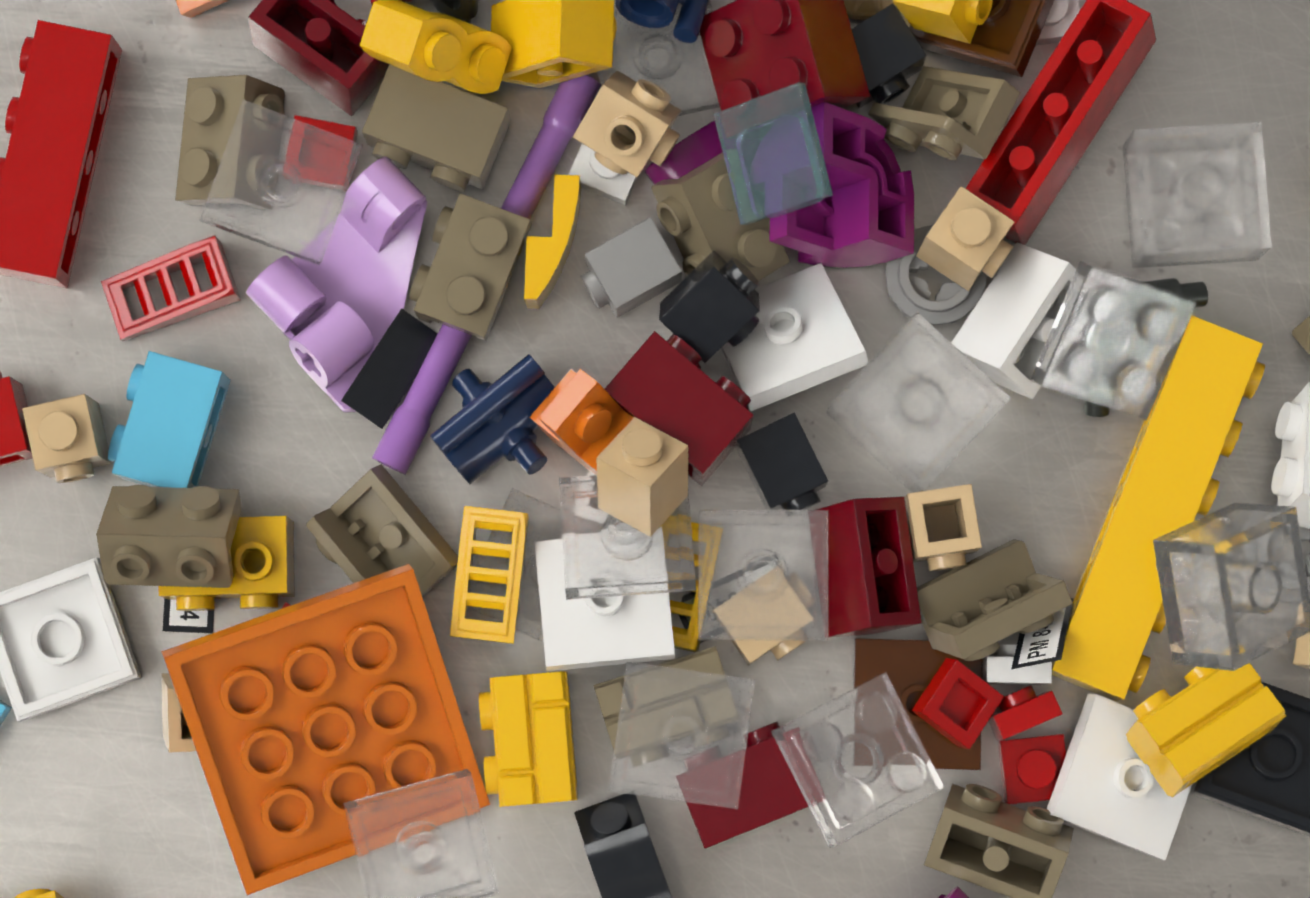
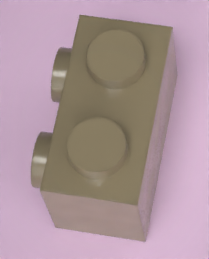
M389 65L363 127L362 134L367 145L374 147L372 156L375 158L387 157L401 169H407L409 162L433 170L430 175L432 180L448 188L465 192L468 184L482 190L484 189L511 119L509 110L505 106L442 82L423 79Z
M952 783L924 866L1011 898H1052L1070 851L1074 828L1064 825L1063 819L1050 815L1051 813L1047 809L1031 806L1027 810H1023L1002 802V797L987 787L967 784L963 788Z

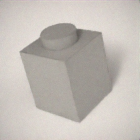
M651 217L585 253V261L589 272L581 275V279L598 309L609 304L616 318L682 282V270Z

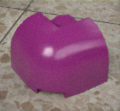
M822 102L782 121L764 145L756 165L754 178L757 189L770 193L769 242L798 250V262L810 265L822 263L823 267H864L914 254V188L911 170L901 172L893 150L884 140L887 129L868 117L826 102Z

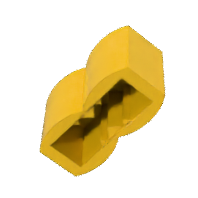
M378 0L373 2L360 42V47L369 56L423 79L435 82L446 81L478 94L492 93L499 89L512 50L509 42L496 33L440 12H429L400 0Z

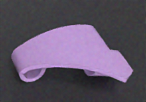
M382 157L375 161L354 180L346 192L340 214L292 260L287 255L270 264L251 283L246 292L249 298L290 340L289 348L298 364L343 412H356L341 400L401 308L404 309L427 207V200L423 193L387 157Z

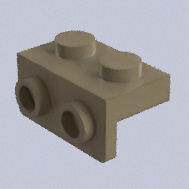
M923 66L902 108L873 103L868 115L887 129L884 136L886 140L906 151L916 152L918 147L922 146L943 158L956 161L960 154L987 159L999 133L1004 129L1008 116L1021 92L1003 79Z
M249 75L188 78L175 201L188 205L241 204L257 210L273 209L275 187L278 182L277 167L281 127L285 115V92L282 88Z
M740 149L726 150L679 179L661 180L651 187L658 202L656 206L658 218L663 227L673 235L684 259L682 267L686 277L713 251L726 262L732 257L736 258L751 271L758 281L790 262L784 246L769 242L770 215Z
M459 193L454 209L445 206L435 225L432 241L438 243L439 247L431 267L424 264L420 266L410 290L409 299L416 302L414 312L418 319L430 324L432 321L486 341L532 226L531 220Z
M382 464L371 468L329 509L314 515L306 523L307 528L316 538V544L320 552L328 560L338 564L353 583L410 564L414 570L422 597H424L458 563V555Z
M147 485L112 486L96 533L104 581L110 585L230 587L234 577L230 549L242 510L239 489H214L208 486L193 488L149 487Z
M1016 539L967 562V566L957 567L917 587L921 621L931 647L965 661L979 660L993 654L1000 648L998 641L1016 632L1030 633L1048 626L1054 621L1053 613L1073 604L1064 580L1036 573L1025 543Z

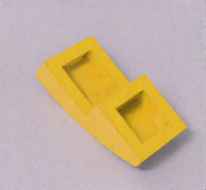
M580 175L554 176L552 237L527 236L524 301L527 309H540L552 292L569 256L580 211L582 189Z

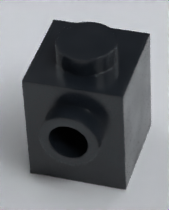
M892 3L852 28L870 97L856 103L859 109L872 100L879 104H887L903 94L910 87L906 79L922 70L927 57Z
M713 251L660 302L659 320L674 335H677L690 345L702 357V361L706 363L727 342L732 347L737 346L757 326L759 318L756 314L760 311L759 293L755 289L759 286V282L739 260L732 257L726 262Z
M795 412L736 441L735 447L768 515L783 509L786 518H789L821 502L817 491L826 487L828 479Z

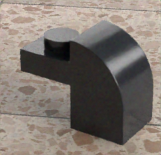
M634 790L574 812L585 844L584 848L602 898H673Z

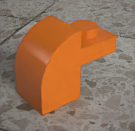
M580 368L577 373L570 369L529 418L556 445L597 476L596 458L634 417L623 410L594 378Z

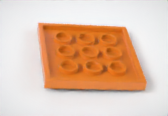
M410 564L161 651L247 895L490 805L414 570Z

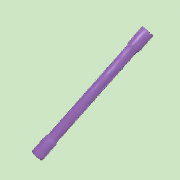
M585 75L560 83L544 114L543 125L501 209L531 219L570 139L576 132L601 86L597 80L589 75ZM442 324L404 402L396 409L372 459L406 475L430 427L431 416L472 335Z

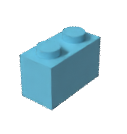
M149 351L145 365L136 364L128 383L126 398L129 401H133L127 424L126 426L118 424L111 438L108 460L115 462L112 473L124 480L149 487H198L231 379L222 371Z

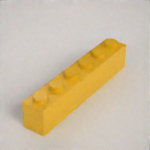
M1193 315L1181 324L1075 593L1062 659L1052 662V676L1114 701L1124 700L1128 690L1134 693L1139 691L1151 661L1150 657L1142 654L1151 631L1158 634L1162 632L1173 606L1174 598L1166 596V591L1174 572L1181 575L1185 573L1196 547L1197 540L1188 536L1197 513L1203 516L1208 514L1216 497L1220 481L1211 478L1220 455L1227 458L1231 455L1239 438L1243 423L1234 419L1242 397L1252 399L1262 379L1265 364L1258 362L1257 358L1263 343Z

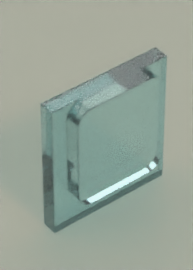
M795 83L713 114L740 225H748L765 218H775L819 203L824 198L833 195L805 83Z

